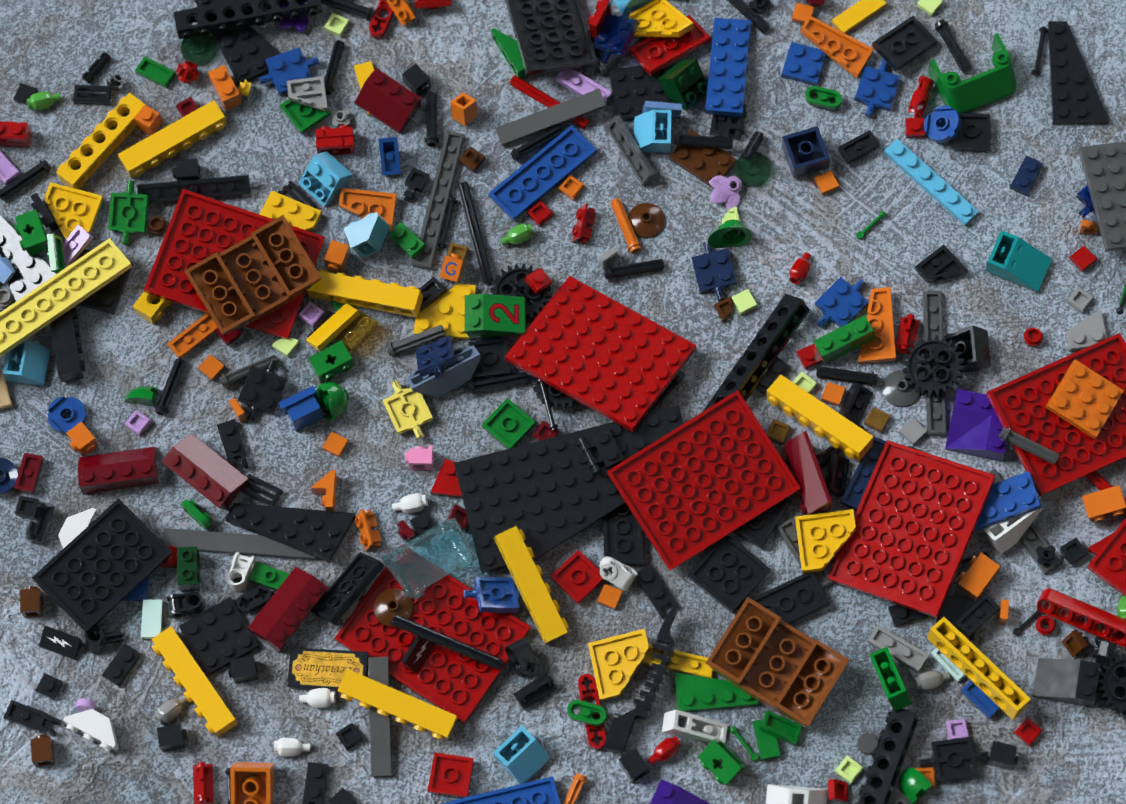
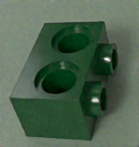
M177 547V585L180 592L200 591V553L197 547Z

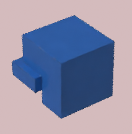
M314 386L279 402L284 416H288L296 432L323 419Z

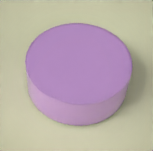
M78 699L76 701L75 709L80 712L90 709L95 710L96 703L92 700Z

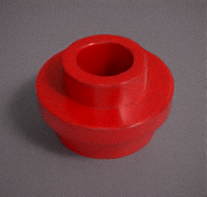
M1041 616L1037 619L1035 627L1038 633L1046 636L1054 632L1056 624L1051 617ZM1042 624H1048L1049 628L1044 629Z

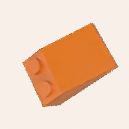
M235 762L230 767L231 804H273L275 763Z

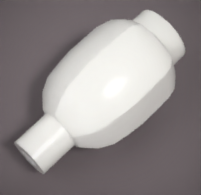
M414 493L404 496L399 503L392 504L393 511L401 510L404 513L419 512L425 506H428V500L426 495Z
M328 688L313 689L307 695H299V702L308 703L311 707L326 708L336 703V693L331 692Z
M280 738L278 741H274V753H278L280 756L292 757L299 755L302 751L310 752V744H303L296 738Z

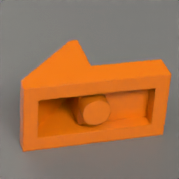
M331 470L311 487L313 494L322 495V506L325 507L326 511H335L337 486L335 470Z

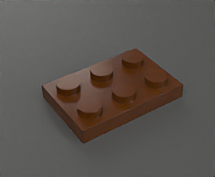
M692 129L687 134L701 136ZM679 145L669 156V160L711 188L713 187L709 184V181L715 176L721 175L725 177L736 163L734 157L719 148Z

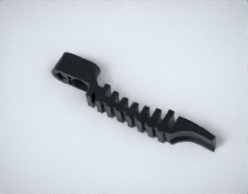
M671 608L657 636V642L666 644L668 647L655 642L652 644V650L662 653L664 656L653 652L652 661L661 664L653 662L651 664V671L657 672V674L649 672V680L653 681V683L646 681L644 686L646 690L650 691H640V698L644 699V701L634 698L635 709L623 715L614 714L605 740L604 749L618 754L624 753L635 720L638 718L647 720V711L652 710V702H655L656 693H659L660 690L659 684L663 683V674L666 675L667 672L666 666L670 665V656L673 657L675 641L671 637L670 630L677 614L676 608Z

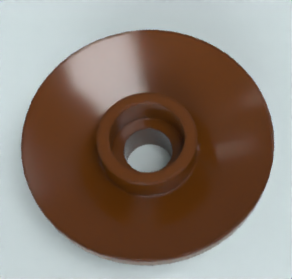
M642 203L635 206L628 215L635 235L641 238H651L658 235L665 224L662 210L650 203ZM649 216V219L644 220L643 217Z
M388 589L382 592L374 603L376 618L380 623L388 627H396L391 624L394 615L410 619L413 612V603L410 596L400 589ZM395 603L396 607L392 609L389 605Z

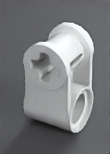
M240 552L235 553L228 574V581L232 590L240 592L247 587L249 576L256 562L255 556L247 557L240 555ZM235 578H242L239 583L233 582Z
M604 557L600 561L601 577L615 584L618 588L627 591L638 573L630 566L624 565L612 557Z

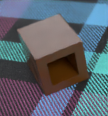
M29 586L26 589H20V613L24 618L43 616V593L38 587Z
M38 735L35 739H30L31 757L34 766L54 765V742L51 737Z

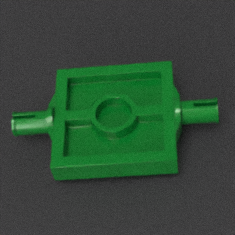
M127 181L126 192L111 193L108 230L122 232V244L130 245V234L135 232L146 233L149 195L135 193V181Z

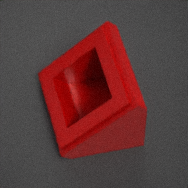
M168 545L167 547L173 554L159 567L177 568V548Z

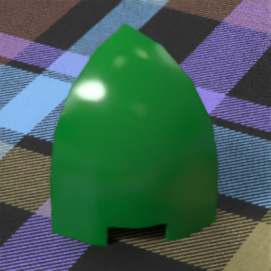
M138 386L127 394L125 402L155 406L158 388Z
M907 767L900 774V789L912 804L925 795L932 786L929 780L914 768Z

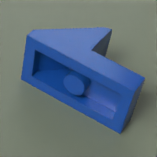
M397 137L379 138L382 176L401 174Z

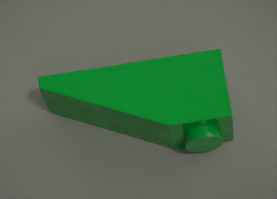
M492 28V39L514 74L521 79L528 76L525 73L517 41Z

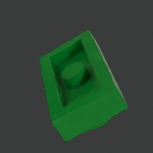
M402 222L388 234L413 260L426 248V245Z

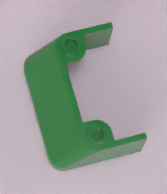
M998 33L994 34L992 50L994 52L992 64L994 68L962 81L955 72L942 74L935 60L930 61L928 74L934 81V86L945 106H950L958 113H969L1015 93L1017 83L1011 57Z

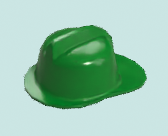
M735 219L728 220L709 235L708 244L713 248L740 247L750 242L752 233L741 221Z

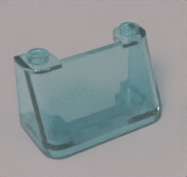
M455 518L435 525L384 555L381 559L407 596L417 599L425 594L424 590L426 587L460 568L464 571L474 565L472 562L477 560V557Z

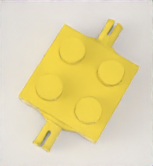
M398 380L393 381L391 385L395 393L382 401L397 434L400 435L413 430L417 439H420V436L423 438L424 434L420 427L432 421L433 417L422 394L413 392L411 388L402 389Z

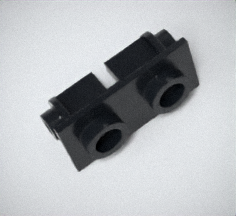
M42 502L35 505L31 518L37 520V522L30 521L26 532V539L31 540L30 543H43L47 536L49 524L53 519L54 506L45 507L46 504Z
M545 673L513 695L523 710L557 690L551 676Z

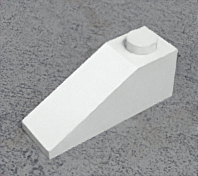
M1043 508L984 529L989 543L1000 554L1004 553L1019 541Z
M673 710L664 713L662 733L706 742L719 738L725 744L728 724L680 710Z

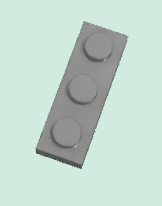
M878 624L867 640V643L879 650L888 647L892 658L919 673L929 654Z

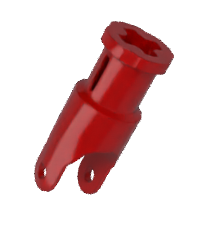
M921 76L918 79L917 90L913 92L908 108L909 113L915 112L914 118H921L930 97V89L934 85V81L931 78Z

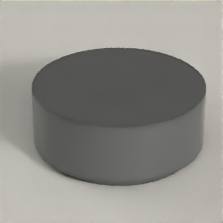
M869 733L861 735L857 743L859 751L867 755L872 754L878 745L876 737Z

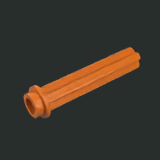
M613 199L610 205L627 242V250L631 254L641 251L642 244L637 240L621 200Z
M576 773L572 777L574 780L563 804H576L584 784L587 785L588 783L586 776Z

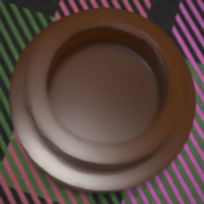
M155 216L149 220L147 226L152 234L159 235L166 230V222L162 217Z

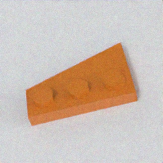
M341 188L339 207L363 219L370 213L378 212L389 223V231H392L397 194Z

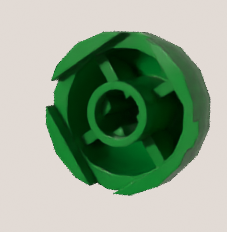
M326 382L315 386L318 395L317 402L326 413V415H323L324 419L332 421L341 417L348 406L349 394L347 390L334 382Z

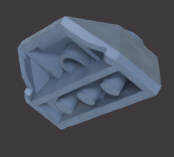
M474 345L468 348L455 349L456 363L442 369V377L436 378L435 373L421 377L417 368L410 377L406 378V382L413 392L438 397L469 381L481 359V355Z

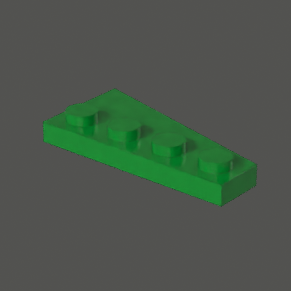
M674 673L677 705L680 711L695 712L758 705L756 699L727 680Z

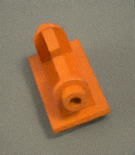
M386 0L402 26L416 19V13L412 11L406 0Z
M361 509L355 518V523L360 530L361 545L364 546V550L367 552L371 546L374 549L381 547L382 541L379 530H371V528L377 527L375 514L372 513V510L364 512V509Z

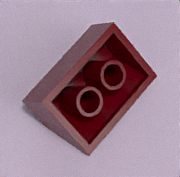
M375 68L365 81L354 104L400 134L421 107V97Z

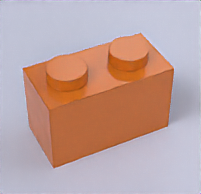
M225 65L208 72L210 82L225 111L242 104L240 93Z
M1120 485L1082 496L1088 519L1094 520V522L1102 521L1105 519V516L1110 514L1113 517L1122 515L1124 510H1126V502Z
M980 553L978 557L974 555L968 564L971 567L967 572L963 571L957 579L959 582L958 588L976 601L1000 570V565L983 553Z

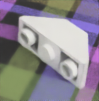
M91 508L66 518L58 534L63 549L99 517L96 509Z
M93 709L64 717L63 721L67 725L66 729L75 734L77 731L82 733L84 739L91 743L94 741L100 743V747L108 752L113 750L117 753L119 750L113 724L108 717Z
M767 784L766 804H827L828 789Z

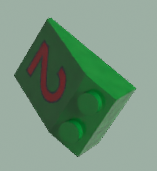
M493 294L465 295L466 334L469 338L525 334L526 298Z

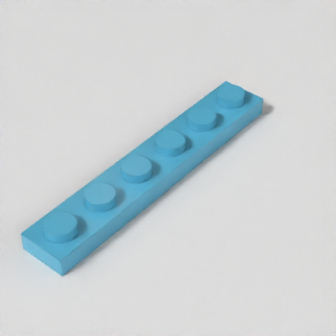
M896 139L884 150V154L964 226L978 215L979 211L901 141Z

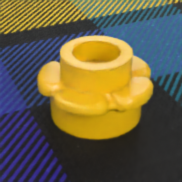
M246 79L244 82H240L238 88L241 97H248L252 83L247 82Z

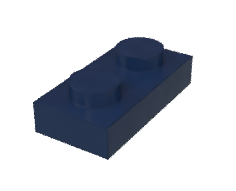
M1026 155L1009 189L1027 196L1043 163Z

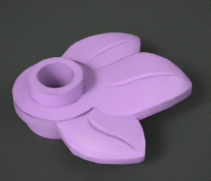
M720 175L713 177L709 181V184L715 188L711 193V203L725 202L727 210L739 204V192L742 189V182L738 177L730 176L726 178ZM734 182L736 184V188H731L730 183Z

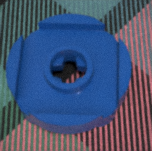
M939 106L933 109L934 112L931 115L928 114L924 122V130L929 138L937 143L956 139L961 127L959 113L950 106ZM943 121H945V126L941 128L939 124H942Z
M59 397L51 403L48 409L49 424L56 432L66 436V432L81 421L84 424L87 420L84 405L75 397ZM72 412L71 417L68 419H63V413Z

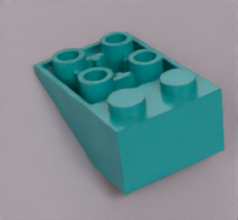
M1001 230L987 261L985 271L1038 292L1052 259L1020 237Z

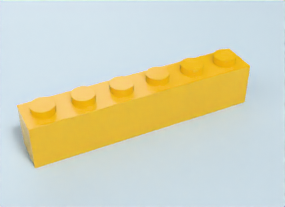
M215 100L124 150L118 154V157L131 179L139 177L148 169L159 166L164 160L173 158L178 152L189 149L194 143L205 140L215 131H221L227 125L226 118Z
M319 269L318 271L322 279L307 290L310 298L331 301V296H334L333 301L337 303H347L353 306L418 318L423 301L421 291L414 286L403 287L397 283L387 284L377 279L371 281L361 276L350 277L344 273H330L324 269Z
M780 374L766 390L767 400L772 406L782 409L788 417H794L800 425L810 428L815 435L828 440L831 446L841 449L849 458L860 461L873 446L872 435Z
M517 526L494 537L496 545L544 644L567 634L569 626L565 618H561L558 613L560 608L557 601L552 600L549 594L551 589L548 583H544L541 578L543 573L538 564L535 565L532 559L534 557L532 549L526 547L523 541L526 538L522 529L518 530Z
M172 626L152 638L154 643L152 646L157 656H163L165 659L162 662L168 672L173 671L175 674L173 679L178 687H184L186 692L183 694L189 703L192 701L197 707L194 710L200 719L205 718L207 721L205 726L210 734L215 733L217 737H220L238 725Z
M349 669L346 670L338 688L341 698L350 702L352 699L359 701L360 706L366 709H370V707L378 709L377 713L388 717L390 714L396 717L395 721L401 724L411 723L414 725L415 730L422 733L425 730L432 732V737L441 741L444 738L449 739L458 718L457 715Z

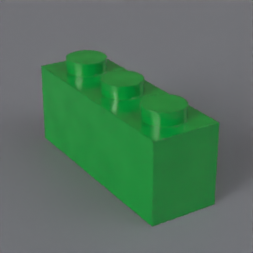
M864 315L814 340V344L824 364H827L875 340L876 337Z
M888 647L869 654L893 711L895 712L911 705L912 701Z

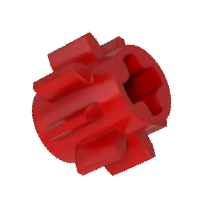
M190 61L179 64L176 69L178 79L187 84L194 80L197 81L200 74L197 69L198 66Z

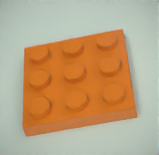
M1074 360L1045 408L1095 439L1124 390L1079 361Z

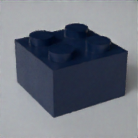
M818 126L782 137L781 146L793 178L829 168L830 157Z

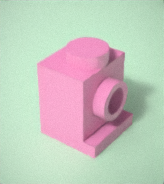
M429 445L428 449L417 446L406 451L405 463H409L410 470H433L434 451L432 445Z

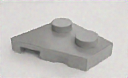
M324 76L287 81L289 101L328 111Z
M1101 310L1090 315L1066 332L1069 352L1082 350L1107 339Z

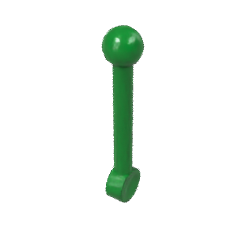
M881 211L879 216L862 232H857L856 238L862 240L864 234L881 218L886 217V212Z
M731 727L730 732L732 734H735L738 740L742 743V745L751 755L750 759L752 761H757L758 754L753 753V751L750 749V747L746 744V742L738 733L737 727Z

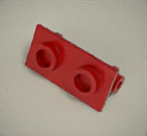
M588 203L576 212L575 218L577 222L571 233L573 236L572 243L580 240V243L587 244L590 241L592 228L586 225H594L596 212L594 208L589 207L587 209Z
M913 314L901 317L896 341V353L911 354L908 348H915L913 342H916L920 320L915 319Z
M198 762V765H193L194 804L214 803L213 764Z

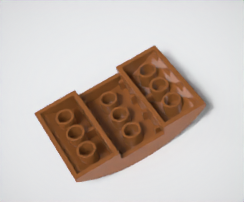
M284 215L250 233L251 236L218 254L216 252L184 270L222 335L240 329L274 312L322 279Z
M747 597L706 661V664L727 681L762 704L795 722L809 727L848 664L849 659L817 639L813 640L781 620V617Z

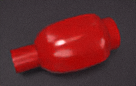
M805 252L803 257L798 258L789 271L791 283L799 284L805 280L810 269L809 260L811 255Z
M676 736L666 738L655 747L653 755L647 760L651 765L658 761H667L678 754L682 744Z

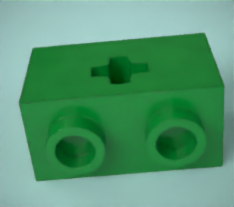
M35 209L16 216L17 224L14 227L17 235L22 237V240L19 241L22 250H27L29 256L48 250L47 235L37 210Z
M342 340L308 358L310 366L320 383L328 382L335 375L341 372L345 373L354 366L353 359Z
M719 738L712 740L698 755V758L701 760L700 764L706 770H711L715 774L714 778L722 785L731 784L747 767ZM722 759V761H723V762L721 763V764H722V767H719V764H720V761H719V760Z

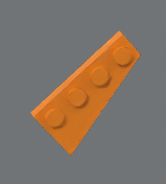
M810 15L800 29L801 34L856 79L874 48Z
M891 288L871 289L867 320L874 331L876 339L861 346L858 364L896 361Z

